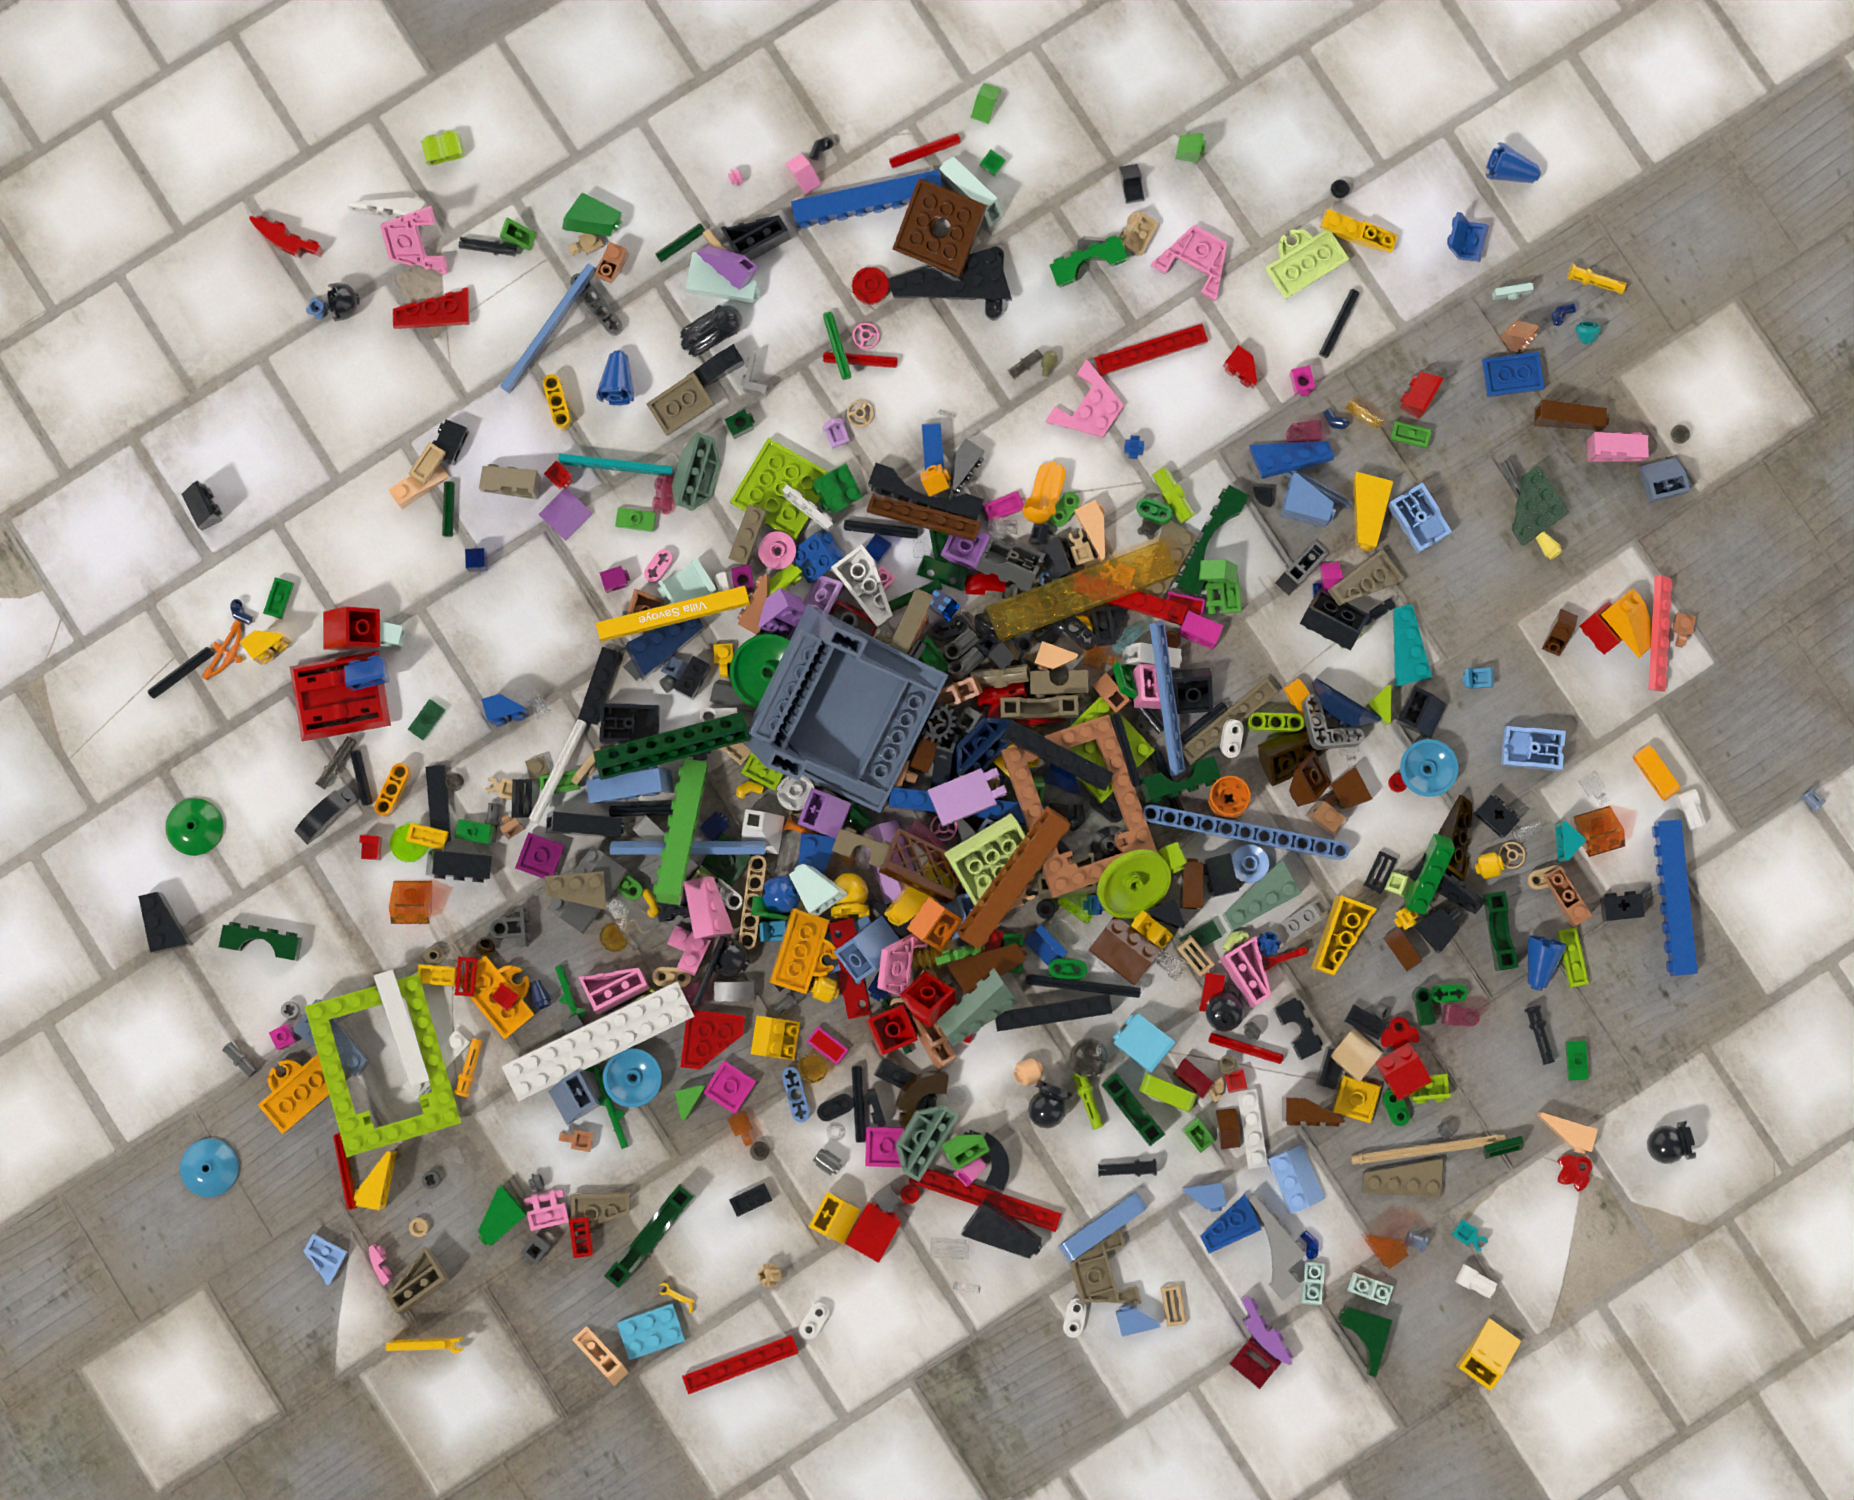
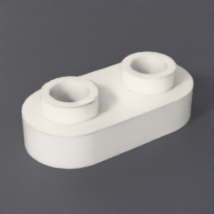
M1229 719L1223 725L1220 751L1228 758L1236 757L1241 750L1244 728L1242 723L1236 719ZM1233 727H1237L1236 732L1233 733ZM1233 745L1234 749L1230 752L1229 748Z
M1079 1298L1071 1299L1066 1308L1063 1330L1071 1338L1078 1337L1083 1331L1087 1307L1085 1302L1079 1301ZM1075 1305L1080 1306L1079 1312L1073 1310ZM1075 1324L1077 1326L1076 1331H1071L1069 1329L1070 1325Z
M817 1302L812 1305L799 1327V1332L803 1338L813 1339L817 1336L829 1316V1308L826 1304ZM817 1309H821L823 1311L822 1316L816 1315L815 1312ZM807 1326H811L813 1328V1331L811 1333H807L805 1331V1328Z

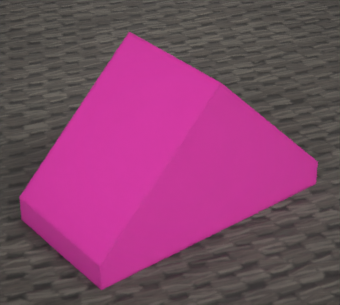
M1339 562L1320 564L1322 590L1328 592L1330 588L1343 579Z

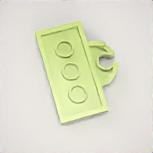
M1303 229L1290 230V236L1296 239L1295 245H1289L1285 235L1281 237L1278 244L1280 259L1265 267V271L1284 300H1287L1349 261L1348 256L1332 232L1324 230L1315 237H1312Z

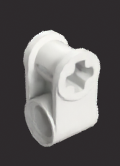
M718 877L716 884L724 905L732 911L741 910L744 903L742 896ZM733 897H738L740 900L739 905L736 907L730 905V900Z

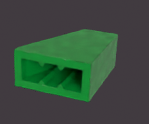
M582 192L564 216L562 229L611 237L615 231H619L622 225V212Z
M504 1185L497 1188L478 1229L480 1234L478 1238L485 1246L487 1244L493 1246L527 1216V1212Z

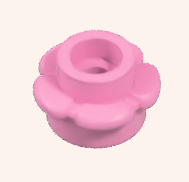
M738 168L730 169L731 173L728 176L732 185L736 184L739 186L740 183H743V179Z

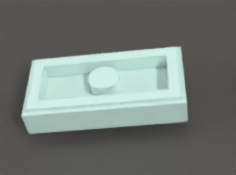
M1533 283L1496 288L1492 293L1493 300L1508 298V300L1520 298L1519 296L1531 294L1534 290Z

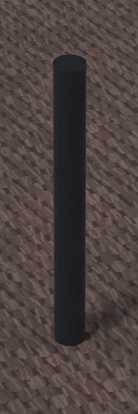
M720 936L693 1000L692 1006L695 1008H699L727 941V938L724 936Z

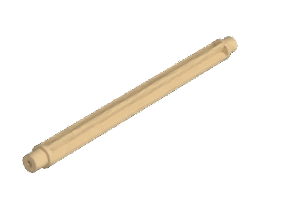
M1494 1134L1493 1136L1365 1154L1358 1153V1155L1351 1156V1164L1362 1165L1364 1163L1484 1147L1487 1144L1506 1140L1505 1135Z

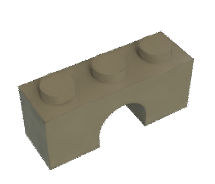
M748 504L728 559L744 565L751 563L756 549L757 537L765 525L769 510L754 504Z
M1069 670L1068 681L1061 686L1054 685L1051 682L1049 671H1030L1031 696H1034L1035 699H1045L1046 696L1078 695V699H1083L1084 695H1088V670Z
M846 827L845 830L839 829L832 851L853 858L858 848L867 847L871 853L868 863L880 868L884 863L891 842L882 840L880 843L874 841L875 837L864 833L862 837L856 834V830ZM895 853L892 854L890 861L893 860Z

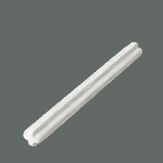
M577 720L529 817L530 821L537 824L540 822L587 727L586 722Z

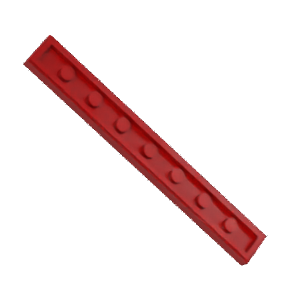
M928 1168L919 1182L909 1177L908 1183L979 1206L985 1198L1011 1217L1056 1232L1062 1213L973 1183L966 1187L958 1178Z

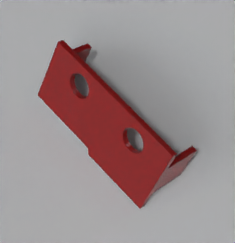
M839 599L831 612L833 615L837 607L841 605L875 625L864 611L843 599ZM875 627L873 633L871 634V637L875 635L878 629L877 627Z
M1024 682L1011 683L1002 688H995L994 686L982 689L983 692L977 695L981 712H983L982 704L997 701L1000 698H1010L1024 694L1025 698L1028 699Z
M852 918L829 923L835 950L856 935ZM835 931L841 932L840 938L835 937ZM838 959L840 970H847Z
M847 970L837 972L848 1019L871 1015L864 979L861 980L859 985H855L853 982L854 978ZM864 1000L866 1003L865 1007L860 1008L858 1002Z

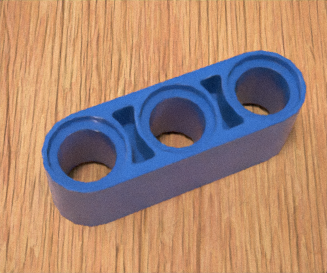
M941 423L922 424L925 471L928 467L939 464L944 469Z

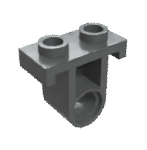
M524 907L515 908L516 912H520V917L496 919L491 923L490 932L496 938L521 937L522 942H518L519 947H528V942H531L530 930L527 931V923L530 922L529 911H526ZM502 923L505 925V931L502 934H498L496 927Z

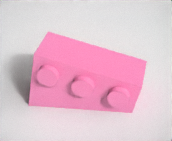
M1594 432L1587 439V462L1645 461L1649 458L1648 435H1642L1641 432L1630 434Z
M714 876L685 881L684 886L694 939L735 933Z
M1256 936L1219 958L1250 1008L1271 996Z
M639 968L579 977L589 1001L598 1015L650 989L643 972Z

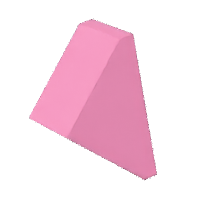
M802 154L785 163L805 195L821 186V182L811 163Z

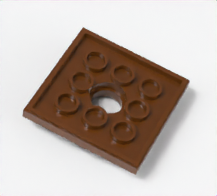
M919 178L892 250L961 277L988 205ZM940 219H946L950 224L948 235L945 237H938L934 231L935 223Z

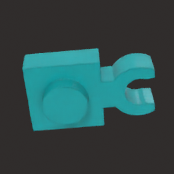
M1464 1219L1459 1221L1451 1233L1453 1237L1466 1246L1473 1243V1247L1478 1251H1482L1478 1247V1241L1488 1242L1485 1237L1476 1236L1479 1230Z

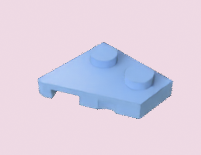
M315 1233L312 1234L304 1249V1253L312 1261L317 1272L319 1271L325 1280L324 1282L330 1286L348 1251Z

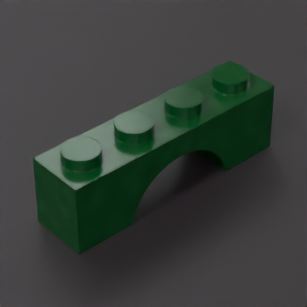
M1211 756L1194 762L1191 765V773L1185 781H1171L1160 772L1140 779V786L1145 801H1152L1155 804L1163 801V797L1169 795L1170 798L1182 795L1181 792L1188 790V793L1199 790L1198 786L1204 784L1206 787L1212 786L1221 778V774L1215 757Z
M1506 891L1484 894L1482 896L1485 900L1484 907L1495 971L1519 968L1516 949L1512 943L1509 931V908Z
M229 922V925L223 924L218 946L220 948L242 951L249 942L263 939L272 946L275 957L299 960L303 938L297 937L298 933L286 931V935L278 934L279 930L267 928V932L259 931L260 927L248 925V929L241 928V924Z
M1114 1073L1101 1084L1102 1088L1148 1146H1152L1165 1135L1117 1073Z

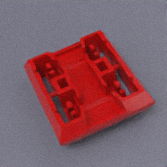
M379 651L290 666L302 742L391 726L385 684L352 691L346 686L345 670H339L341 667L348 666L351 661H368L369 657L379 655ZM334 669V671L327 673L301 677V675L312 673V671L321 672L324 670ZM315 677L316 682H313V680H309L308 678ZM369 707L370 712H366V710H362V708ZM372 713L379 714V718L354 723L347 722L348 720L355 719V716ZM322 716V721L315 719V717ZM333 720L336 722L343 721V725L309 729L311 724Z

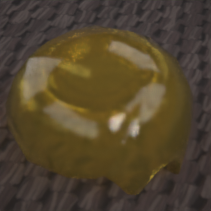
M616 922L606 924L600 930V944L605 950L610 952L621 951L628 944V931L622 924Z
M817 1054L804 1055L798 1062L800 1078L807 1083L822 1081L827 1074L825 1060Z

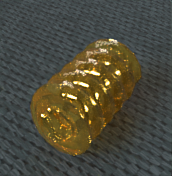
M932 946L930 951L927 947H923V952L920 951L919 947L916 948L915 953H913L911 968L913 967L918 972L919 966H921L923 971H925L927 965H929L931 970H933L936 964L935 958L941 956L940 951Z

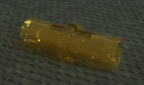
M1353 399L1345 407V410L1357 416L1359 421L1366 422L1376 430L1383 421V419L1370 412L1368 407L1364 408L1353 401Z

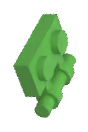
M1238 574L1236 585L1206 581L1204 591L1207 592L1206 608H1208L1209 615H1216V607H1221L1222 614L1241 613ZM1214 590H1220V600H1215Z
M970 944L969 947L960 946L954 951L953 949L943 951L942 956L935 958L936 964L941 965L977 955L984 951V945L980 949Z

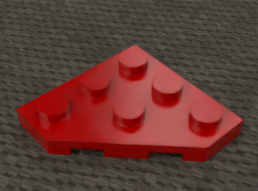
M692 1010L694 1017L686 1020L680 1067L699 1070L743 1036L745 1016Z

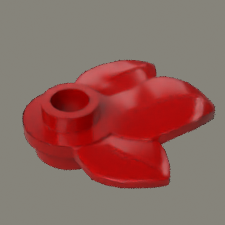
M1403 1017L1393 1018L1390 1021L1389 1028L1385 1029L1381 1035L1382 1047L1392 1045L1394 1050L1410 1042H1419L1418 1031L1416 1028L1409 1026L1408 1021ZM1398 1022L1402 1024L1401 1030H1397L1395 1027Z
M1571 1154L1561 1156L1557 1160L1560 1166L1563 1167L1558 1175V1183L1565 1185L1573 1183L1577 1192L1582 1191L1590 1180L1591 1160L1586 1156L1575 1157ZM1579 1164H1586V1168L1580 1169Z

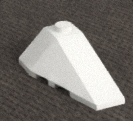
M862 544L831 567L838 580L844 583L846 590L877 628L893 616L874 560Z

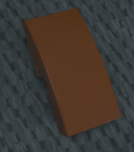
M1399 927L1383 937L1407 972L1423 961Z

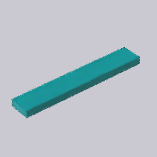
M560 453L558 461L562 465L672 477L674 474L673 466Z

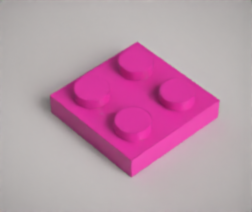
M724 1060L703 1091V1094L736 1114L757 1081Z
M866 1127L865 1166L901 1167L895 1144L904 1129Z

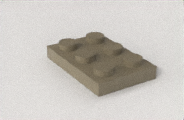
M694 372L646 403L666 436H669L715 405Z

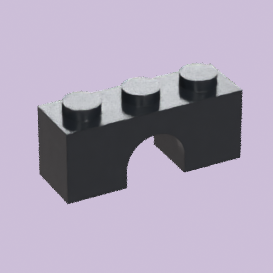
M1295 997L1273 1008L1282 1026L1290 1022L1299 1025L1301 1035L1291 1043L1299 1060H1303L1322 1050V1040L1318 1034H1314L1312 1030L1314 1025L1311 1019L1305 1017L1303 1013L1305 1007L1301 1000L1297 1001Z

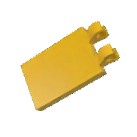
M464 1337L391 1340L386 1343V1351L447 1348L452 1353L457 1354L463 1351L464 1347H457L456 1342L464 1340Z

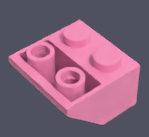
M1139 664L1132 671L1138 691V696L1134 699V708L1161 709L1156 667L1150 664Z

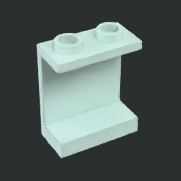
M697 558L690 561L691 565L663 582L661 580L658 581L660 587L657 589L663 598L667 596L671 602L669 604L718 592Z

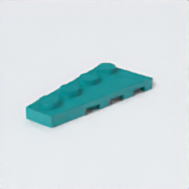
M1413 605L1394 608V688L1431 679L1432 675Z

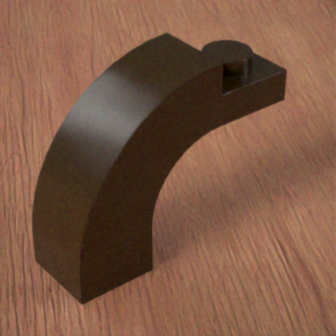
M945 1071L920 1073L911 1078L901 1089L895 1106L898 1110H902L899 1113V1124H901L903 1129L906 1128L914 1115L915 1106L922 1097L932 1093L947 1094L949 1075Z

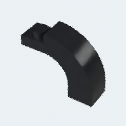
M346 784L319 802L302 819L294 831L308 845L321 836L324 829L339 814L354 805L359 800V797Z
M971 1129L969 1133L964 1132V1135H981ZM986 1132L984 1139L990 1150L988 1154L991 1159V1170L985 1183L1004 1191L1009 1178V1159L1002 1144L994 1136Z

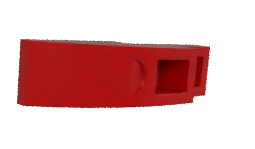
M260 215L249 217V220L258 232L280 250L298 258H301L302 252L321 257L323 249L318 245L317 241L311 239L305 241L300 236L292 233L289 235L290 231L282 222L274 221L272 223Z

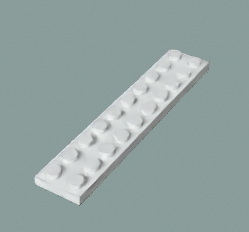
M678 981L501 1067L517 1100L521 1101L558 1083L576 1070L581 1072L694 1017V1014Z

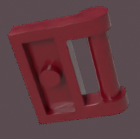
M1250 1337L1229 1364L1260 1389L1280 1366L1281 1361L1273 1358L1255 1343L1256 1340ZM1252 1349L1270 1366L1266 1370L1246 1352Z

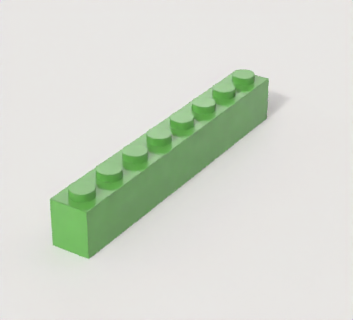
M685 758L684 764L679 767L678 776L681 778L680 782H676L675 793H677V797L673 798L671 810L674 811L673 815H669L668 818L670 829L669 832H665L664 843H666V848H662L660 860H663L662 866H658L657 877H659L658 883H654L653 894H656L657 902L680 905L708 774L707 761Z

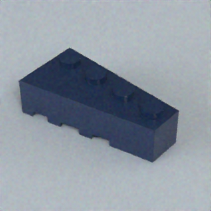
M700 618L656 628L627 642L625 648L642 681L703 631L704 625Z

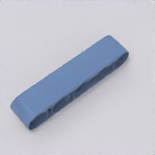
M1136 1191L1062 1242L1058 1247L1067 1260L1071 1262L1138 1216L1148 1207Z

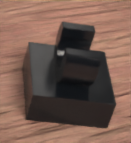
M1033 524L1028 542L1045 544L1047 542V534L1053 535V532L1049 530L1050 526L1046 524Z

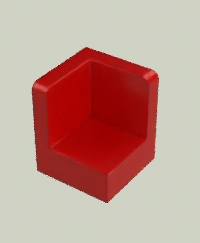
M360 835L359 843H362L361 859L381 860L382 837Z
M500 982L499 988L491 998L501 1005L504 1010L510 1012L521 996L505 983Z

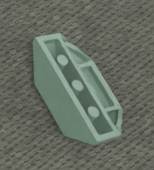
M696 432L683 448L672 483L675 505L693 511L711 499L721 465L714 438Z
M944 1105L915 1111L895 1144L903 1173L918 1182L921 1180L960 1116L959 1114Z

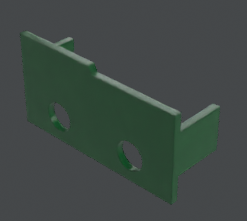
M923 555L916 575L933 581L939 580L944 585L962 591L969 569L948 561L943 562ZM928 570L934 571V575H933V576H929V575L927 574V571H928ZM949 578H955L956 582L954 584L950 583Z

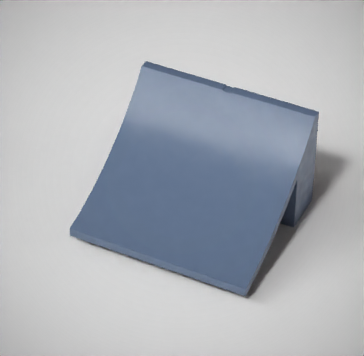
M808 603L748 725L750 740L743 743L765 767L799 781L801 776L804 775L880 813L948 675Z

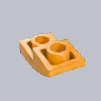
M1297 678L1285 686L1283 690L1290 703L1295 705L1298 713L1304 718L1302 701L1311 694L1303 682Z

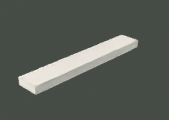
M393 969L374 975L410 1087L429 1081Z

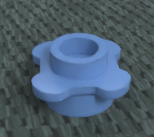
M314 297L306 308V312L309 315L316 316L317 319H322L324 311L328 309V304Z

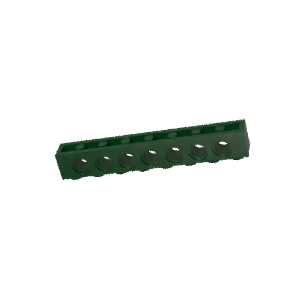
M743 711L593 751L600 780H605L749 741L750 736Z

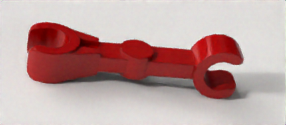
M1302 947L1278 957L1262 958L1261 961H1269V967L1263 969L1269 970L1277 963L1308 954V950L1306 947Z

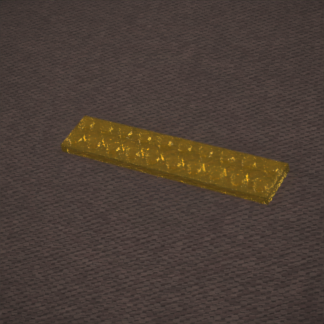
M1161 540L1031 589L1029 592L1026 591L986 606V611L997 638L1003 642L1178 576V571L1165 541Z

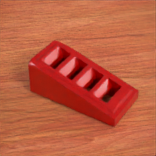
M589 1218L569 1219L573 1258L593 1256L594 1249ZM585 1223V1227L574 1228V1224ZM586 1231V1234L576 1235L575 1232ZM587 1238V1242L577 1243L576 1239ZM588 1246V1249L578 1250V1247Z

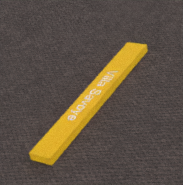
M745 586L596 622L595 625L600 642L748 606L750 602Z

